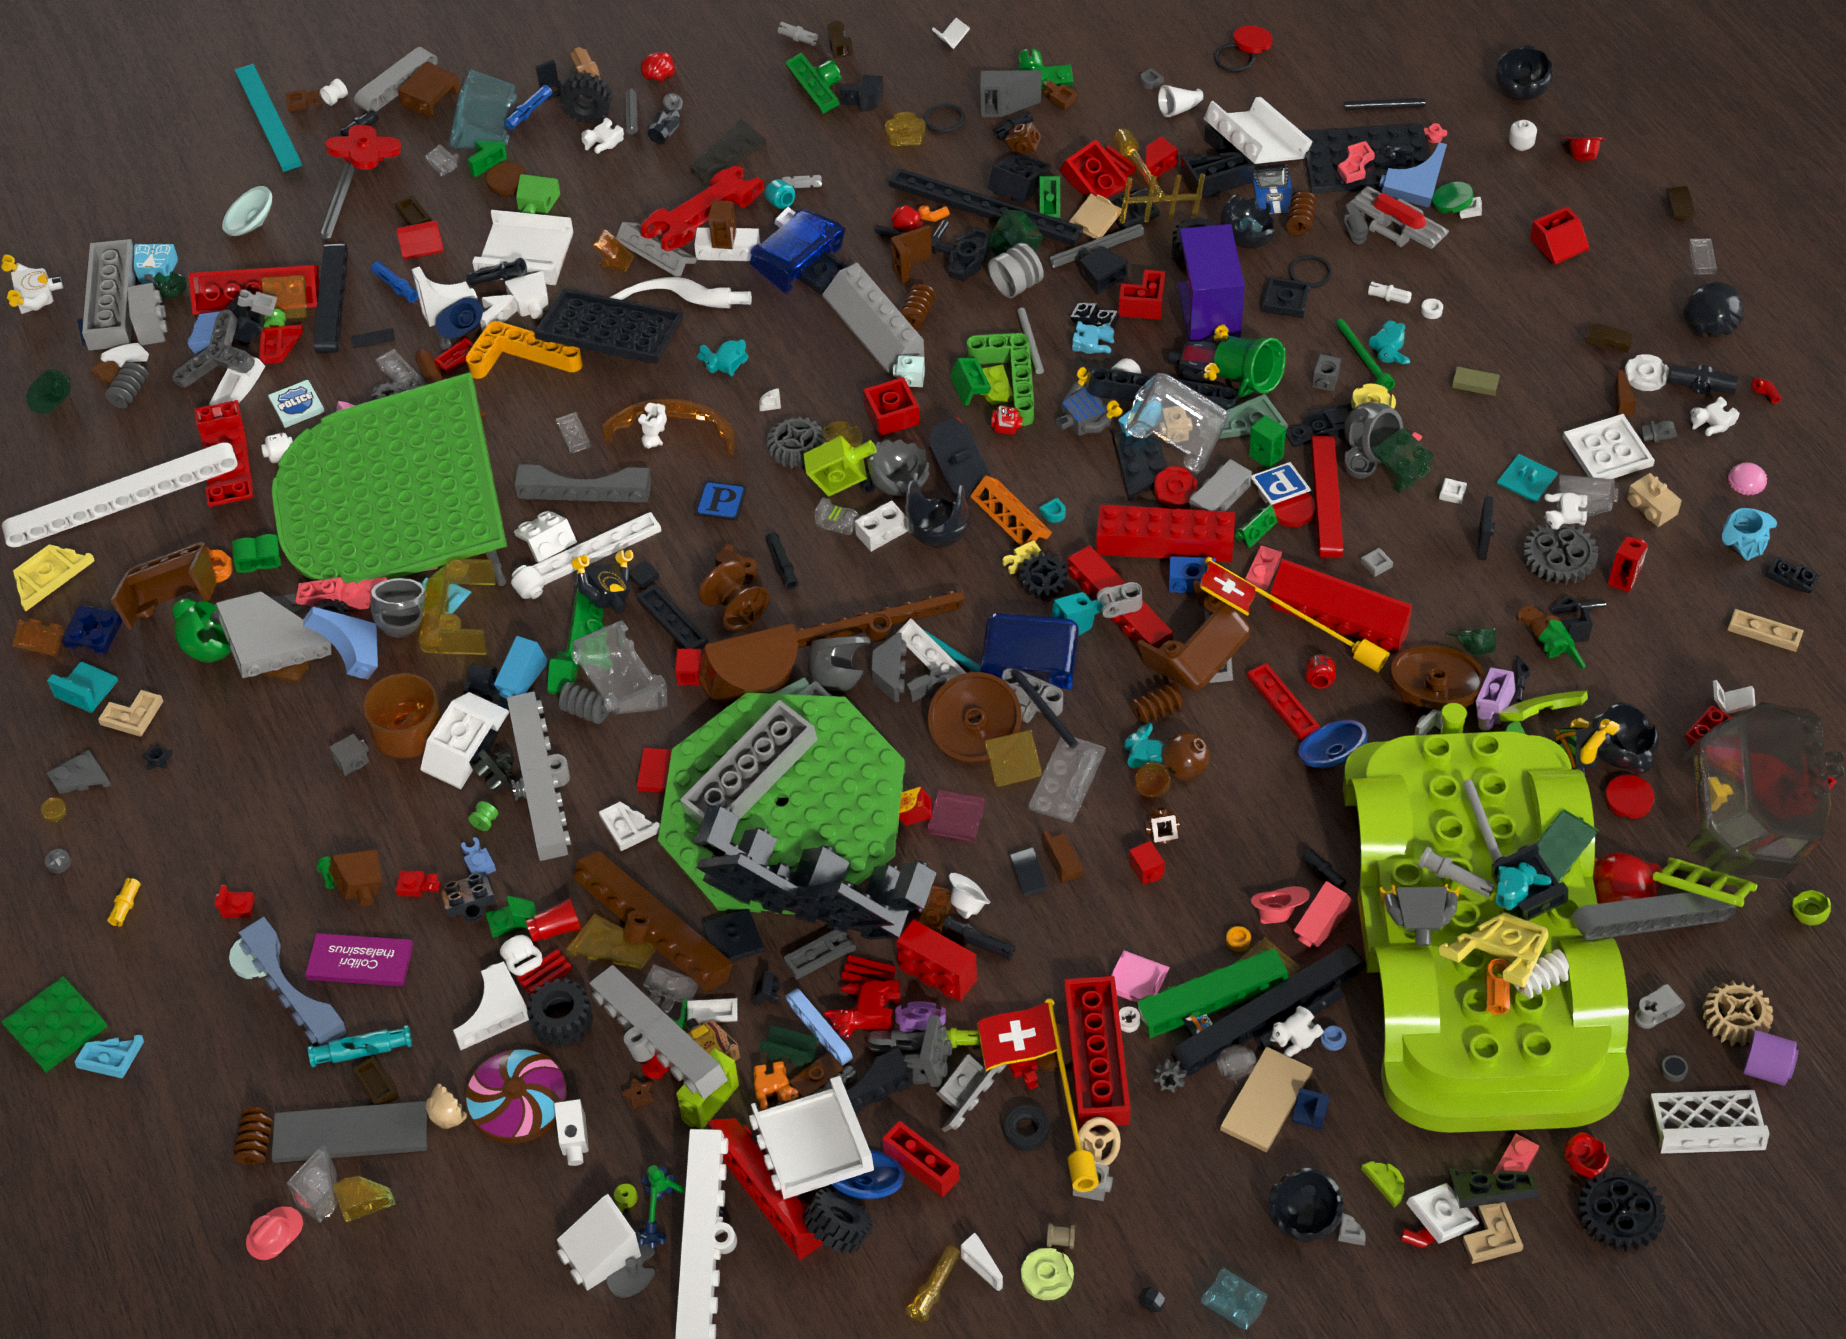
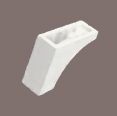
M420 266L412 269L422 314L430 327L436 325V319L444 309L457 301L470 297L477 300L474 289H470L466 282L453 285L437 284L425 277Z
M504 961L499 964L490 965L487 969L481 971L484 980L482 1002L475 1014L466 1023L453 1030L460 1050L529 1020L527 1007Z

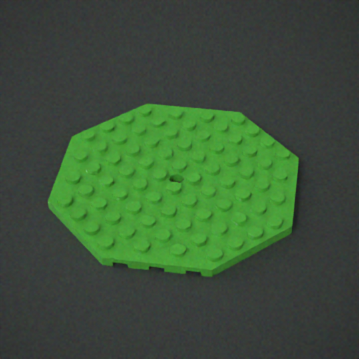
M745 693L672 749L658 842L717 910L749 909L750 912L757 913L768 911L763 909L764 904L751 901L750 905L741 903L703 881L705 873L697 869L699 860L711 858L713 854L694 844L701 825L685 813L680 799L778 700H781L812 724L818 740L738 820L730 843L739 846L745 830L756 829V827L764 828L770 832L769 835L777 839L768 865L785 863L791 866V870L794 872L804 849L817 848L821 845L828 846L834 850L836 855L850 862L851 866L845 881L854 883L856 886L872 875L874 867L883 866L895 857L896 836L898 834L900 817L899 810L903 791V775L906 765L905 760L846 697ZM777 798L789 799L785 806L776 805ZM783 910V913H782V914H794V915H795V913H792V912H789V911H785V910Z

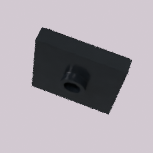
M1485 496L1479 524L1478 560L1487 559L1490 537L1494 536L1495 522H1492L1494 497Z
M749 909L702 923L708 942L732 962L765 952Z

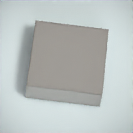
M1380 548L1361 557V563L1374 577L1393 567V561Z

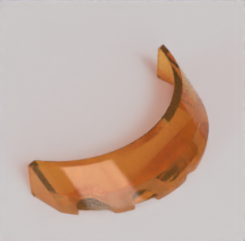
M665 398L640 402L619 411L603 424L605 442L610 443L613 432L616 429L629 427L637 416L648 414L645 411L648 403H658L665 406L666 416L715 422L719 436L726 439L728 455L733 456L737 441L733 427L721 413L708 405L689 399Z

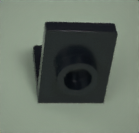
M552 59L537 65L536 72L539 87L547 85L550 88H559L557 92L552 93L548 97V100L560 96L563 85L558 80L555 61Z

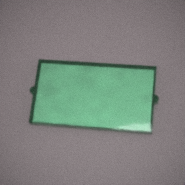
M1562 809L1537 841L1540 856L1559 883L1599 831L1584 822L1582 817L1578 818L1565 809Z

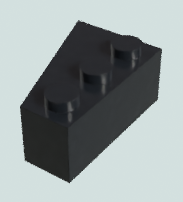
M1242 152L1220 153V156L1207 157V154H1200L1199 158H1188L1187 155L1181 156L1180 174L1198 200L1253 183L1254 163Z

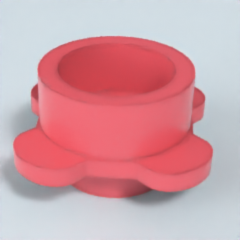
M1433 123L1429 128H1424L1426 139L1431 143H1438L1443 137L1447 136V131L1443 130L1438 123Z

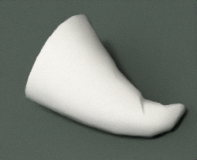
M1162 85L1158 94L1159 109L1165 117H1172L1197 106L1203 100V92L1198 88L1196 91Z

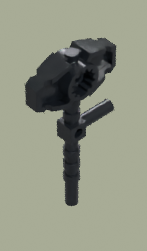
M943 220L933 236L931 235L932 253L936 254L937 251L948 253L950 255V278L965 281L969 276H973L980 271L981 264L988 259L989 232L975 228L957 240V247L952 244L948 245L945 242H940L941 237L949 226V223ZM879 225L875 229V233L891 238L904 234L901 230H894Z

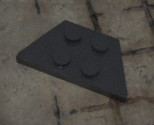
M1114 431L1113 439L1128 500L1131 501L1141 491L1147 492L1153 489L1157 474L1167 468L1159 440L1136 435L1126 436L1122 432Z

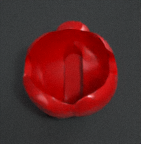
M1617 852L1602 856L1594 862L1593 871L1597 904L1656 897L1657 890L1663 883L1653 880V874L1655 872L1660 873L1663 869L1656 863L1645 862L1627 853Z

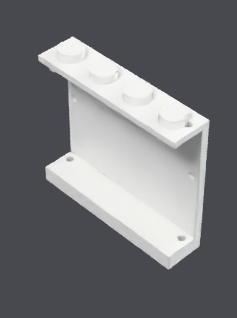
M1262 97L1255 98L1250 111L1226 113L1219 105L1211 101L1203 118L1255 164L1305 159L1306 152L1313 142Z
M491 210L493 225L482 256L474 257L473 259L474 272L497 267L504 261L509 263L517 258H523L527 265L526 275L543 271L546 284L556 285L573 235L571 218ZM514 276L511 279H515L521 276Z

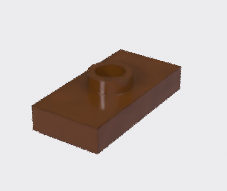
M827 1052L791 1079L789 1085L798 1090L800 1098L813 1095V1092L818 1088H824L823 1085L836 1074H842L844 1068Z

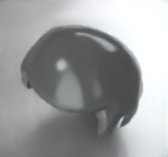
M887 439L881 444L880 442L875 444L877 452L868 458V469L871 481L880 491L893 496H906L907 486L911 480L916 481L920 488L925 484L930 472L928 471L929 463L926 462V451L924 449H919L915 443L906 444L902 440L890 442Z

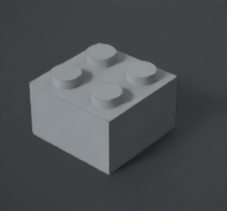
M153 283L127 287L130 319L139 344L142 346L164 342L165 332H168L166 320H163L166 317V310L164 305H160L162 301L159 290L155 291Z

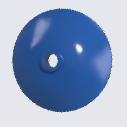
M1341 720L1332 722L1311 732L1301 742L1298 754L1301 761L1311 767L1330 768L1340 766L1346 763L1349 755L1356 748L1366 744L1368 733L1365 726L1357 721Z
M870 1150L874 1167L873 1171L833 1183L832 1186L841 1193L853 1198L880 1199L893 1194L902 1186L904 1182V1169L891 1156L883 1152Z

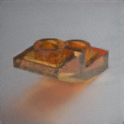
M932 886L919 923L941 934L943 924L950 915L952 903L950 902L952 890Z

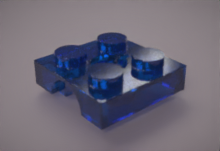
M79 605L61 641L64 647L76 649L77 646L83 647V645H86L96 653L107 654L123 620L117 611Z

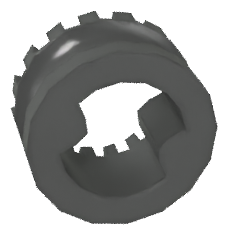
M523 777L519 781L512 779L511 783L515 801L519 797L527 798Z

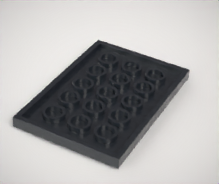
M1423 124L1302 131L1303 134L1313 141L1305 156L1311 193L1362 191L1366 186L1374 190L1383 189L1379 185L1382 174L1387 175L1388 168L1409 169L1424 163L1430 158ZM1366 141L1375 153V157L1364 166V179L1346 184L1337 171L1338 165L1348 158L1347 146ZM1405 144L1414 146L1413 156L1396 153L1395 159H1388L1385 157V148L1388 145Z
M563 288L536 329L535 339L548 343L562 344L567 347L582 348L586 351H596L606 355H616L626 359L657 364L682 323L683 312Z

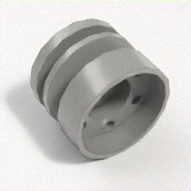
M1024 243L1016 244L1013 248L1008 249L1006 253L999 254L988 263V270L994 285L1008 298L1016 297L1024 292L1026 288L1032 287L1043 279V268L1038 256L1033 249Z

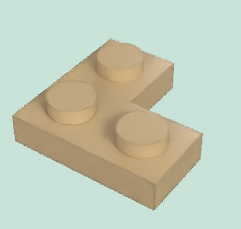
M141 690L130 708L109 702L98 719L99 723L102 726L141 737L163 703L162 696Z
M1505 1202L1479 1206L1478 1213L1485 1230L1465 1235L1462 1239L1471 1263L1474 1264L1522 1251L1523 1244Z

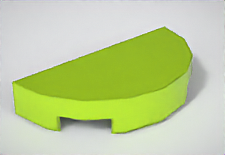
M1374 1161L1362 1165L1361 1170L1395 1208L1401 1202L1404 1194V1179L1399 1170L1391 1164L1385 1165L1375 1163Z

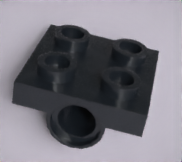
M1135 186L1108 199L1113 205L1123 209L1122 213L1115 220L1122 229L1146 223L1160 216V210L1154 204L1153 196L1147 188L1140 189L1138 186Z
M485 872L469 875L468 878L458 881H449L439 887L448 917L462 914L467 921H477L483 916V906L496 902ZM472 904L475 905V906L472 907V908H467L469 905H472Z

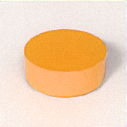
M1232 927L1227 932L1226 944L1233 951H1245L1251 944V934L1244 927Z

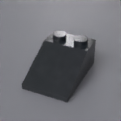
M1014 152L993 166L987 189L994 191L993 193L998 196H1007L1012 198L1014 202L1024 203L1032 198L1040 186V176H1047L1052 165L1019 152Z

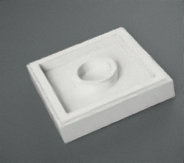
M1447 1183L1412 1196L1406 1203L1439 1244L1476 1229L1479 1221L1468 1208H1459L1455 1193Z

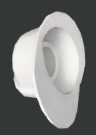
M951 873L949 875L953 885L950 902L956 907L957 912L963 918L968 919L971 914H978L985 904H990L982 889L975 882L961 874Z

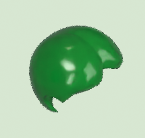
M183 598L176 601L172 607V615L175 621L174 633L180 649L189 657L204 663L217 662L227 657L231 652V647L228 645L220 623L214 622L211 617L217 607L209 602H195L191 599Z

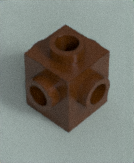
M1033 123L1012 126L1006 141L1013 153L1019 152L1023 154L1036 151L1041 137Z
M1164 807L1152 810L1153 813L1146 814L1147 821H1144L1146 836L1149 835L1157 844H1165L1173 839H1178L1177 830H1180L1179 818L1171 810H1167ZM1164 822L1161 827H1157V823Z

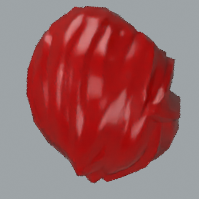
M656 52L648 55L642 61L641 73L646 79H655L663 82L666 77L669 79L673 76L675 64L671 55L667 52Z
M1585 1132L1573 1135L1564 1145L1565 1161L1568 1162L1573 1171L1587 1179H1592L1607 1167L1610 1156L1606 1153L1605 1143Z

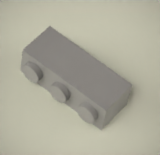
M1230 459L1225 465H1221L1217 469L1216 474L1211 479L1208 478L1198 492L1195 491L1190 496L1189 510L1226 511L1251 486L1252 471Z

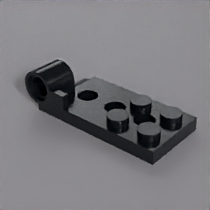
M472 662L468 668L467 681L462 690L463 694L465 695L470 692L509 710L507 699L499 695V691L494 685L497 677L496 667ZM501 726L498 731L490 728L471 758L470 763L476 764L481 759L478 753L482 749L489 755Z

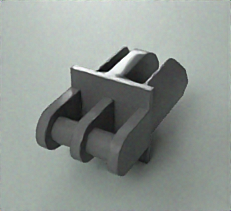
M1348 203L1346 205L1347 211L1345 212L1343 231H1348L1353 242L1362 244L1366 241L1369 231L1364 219L1365 211L1359 212L1355 203Z

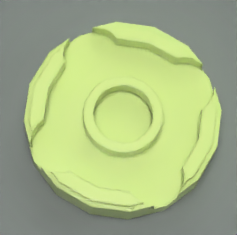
M1039 1248L1031 1252L1022 1264V1284L1026 1291L1035 1298L1055 1300L1065 1295L1072 1286L1074 1279L1073 1264L1067 1255L1056 1251V1249Z

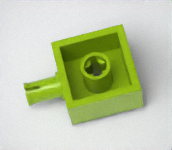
M842 436L837 437L804 453L806 474L828 496L834 495L867 479L864 458L877 452L876 447L869 440L854 448Z

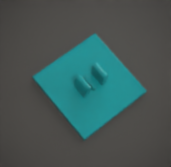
M1518 454L1497 481V484L1536 503L1556 478L1558 472Z

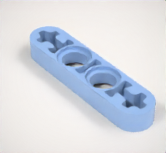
M798 988L786 994V1000L792 1010L841 1066L853 1059L847 1045Z

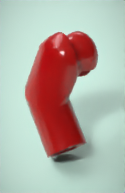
M1756 378L1751 382L1752 390L1758 394L1768 396L1772 404H1777L1781 401L1782 397L1772 382Z
M1426 1227L1417 1233L1403 1228L1400 1234V1241L1419 1248H1425L1436 1241Z

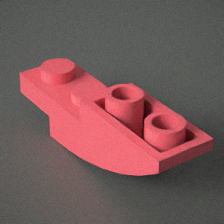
M339 577L299 583L295 601L297 604L313 607L315 604L320 606V601L322 600L324 603H327V599H331L332 603H334V600L337 599L339 603H345L348 610L368 609L371 590L376 584L387 580V578L367 579L359 583H344Z

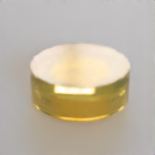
M50 798L42 804L41 812L47 821L56 822L66 815L67 808L60 798Z

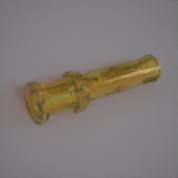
M947 1245L925 1285L918 1287L915 1300L906 1308L907 1314L914 1320L922 1323L927 1322L929 1311L933 1304H937L939 1301V1291L961 1256V1252L957 1248Z

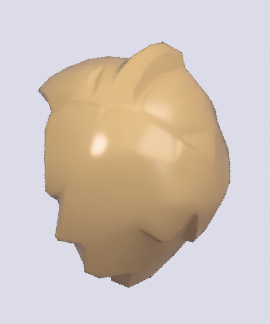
M441 1084L434 1088L430 1098L426 1101L425 1108L429 1118L434 1124L443 1129L458 1126L467 1117V1113L462 1112V1106L458 1103V1100L453 1098V1094L447 1092V1089L442 1087Z

